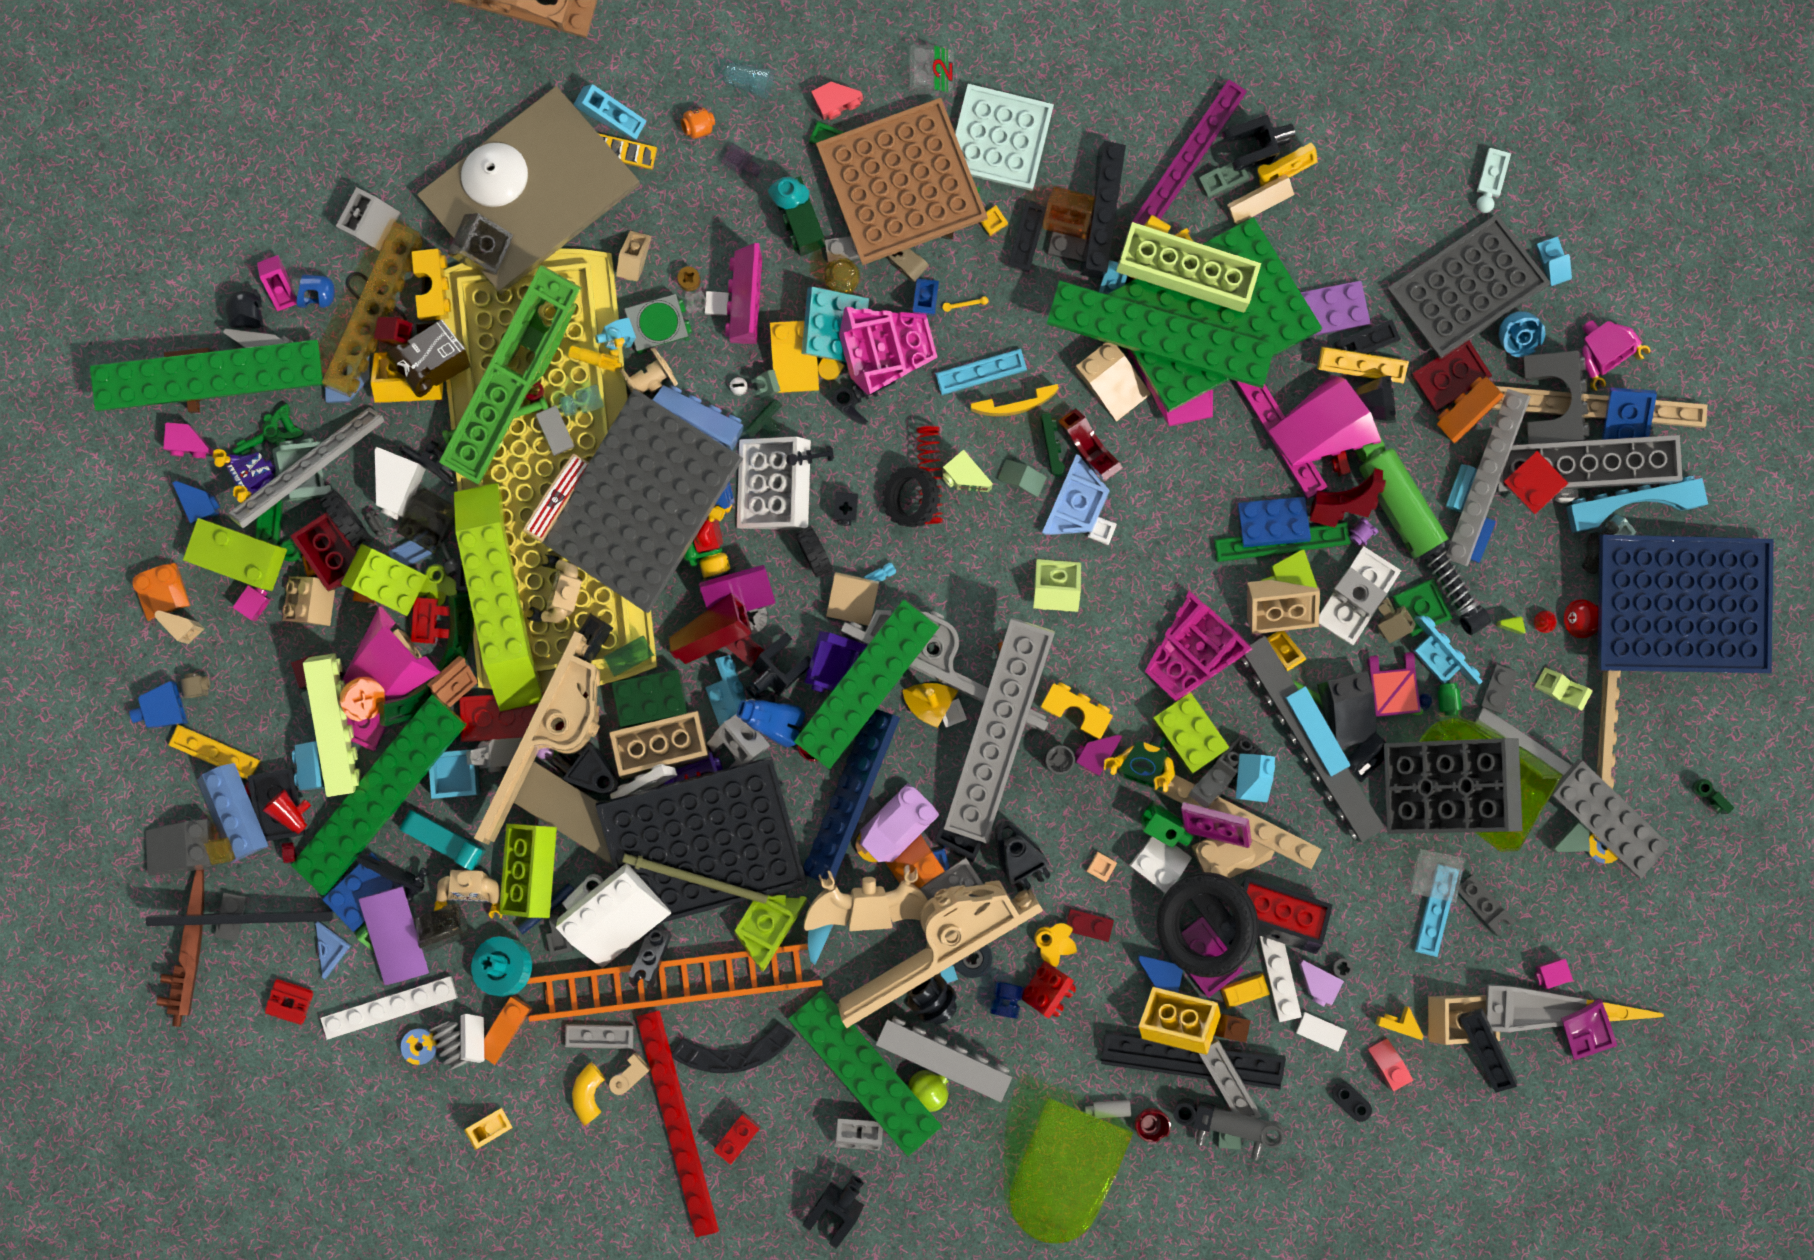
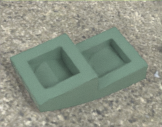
M1233 162L1222 168H1217L1199 177L1210 198L1249 180L1250 177L1246 169L1234 171L1232 167Z

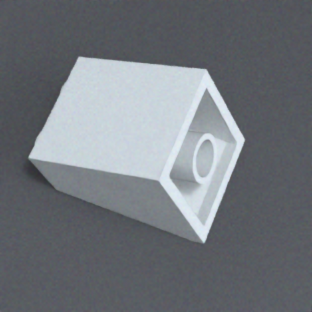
M376 447V505L382 509L381 513L396 520H398L399 516L405 518L426 469L418 463Z

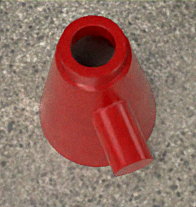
M284 789L262 811L291 831L299 834L307 826L302 814L311 804L304 799L296 807Z

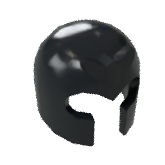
M254 289V293L239 291L227 299L225 310L230 327L255 329L263 326V317L261 310H259L262 307V299L257 289Z

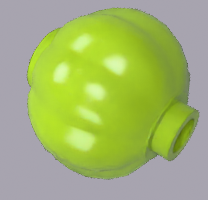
M922 1070L911 1077L908 1088L929 1112L940 1110L948 1100L946 1084L949 1081L944 1076L929 1070Z

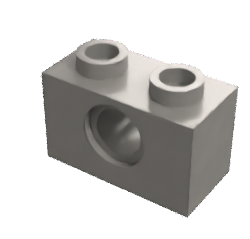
M1351 567L1345 571L1331 590L1335 593L1334 597L1343 604L1348 602L1354 607L1352 610L1361 617L1371 616L1387 595L1386 592ZM1354 588L1362 590L1363 598L1361 600L1353 597Z

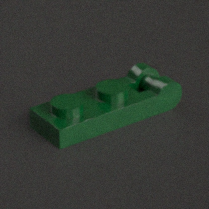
M1051 413L1041 414L1050 471L1053 476L1059 477L1063 474L1065 465L1059 461L1058 453H1061L1060 440H1055L1054 431H1057L1056 419L1051 418Z

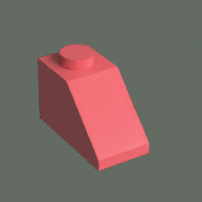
M1388 1038L1368 1048L1372 1059L1390 1090L1395 1091L1413 1081L1403 1060Z

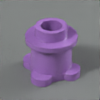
M1361 517L1358 521L1359 524L1354 529L1349 530L1351 534L1349 538L1358 546L1361 544L1366 546V541L1372 535L1375 536L1379 531L1367 519Z

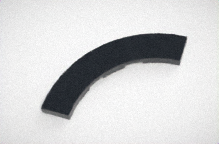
M778 1022L770 1032L758 1041L732 1050L708 1049L696 1045L683 1037L672 1052V1058L690 1068L701 1071L736 1073L752 1069L771 1060L782 1052L796 1035Z

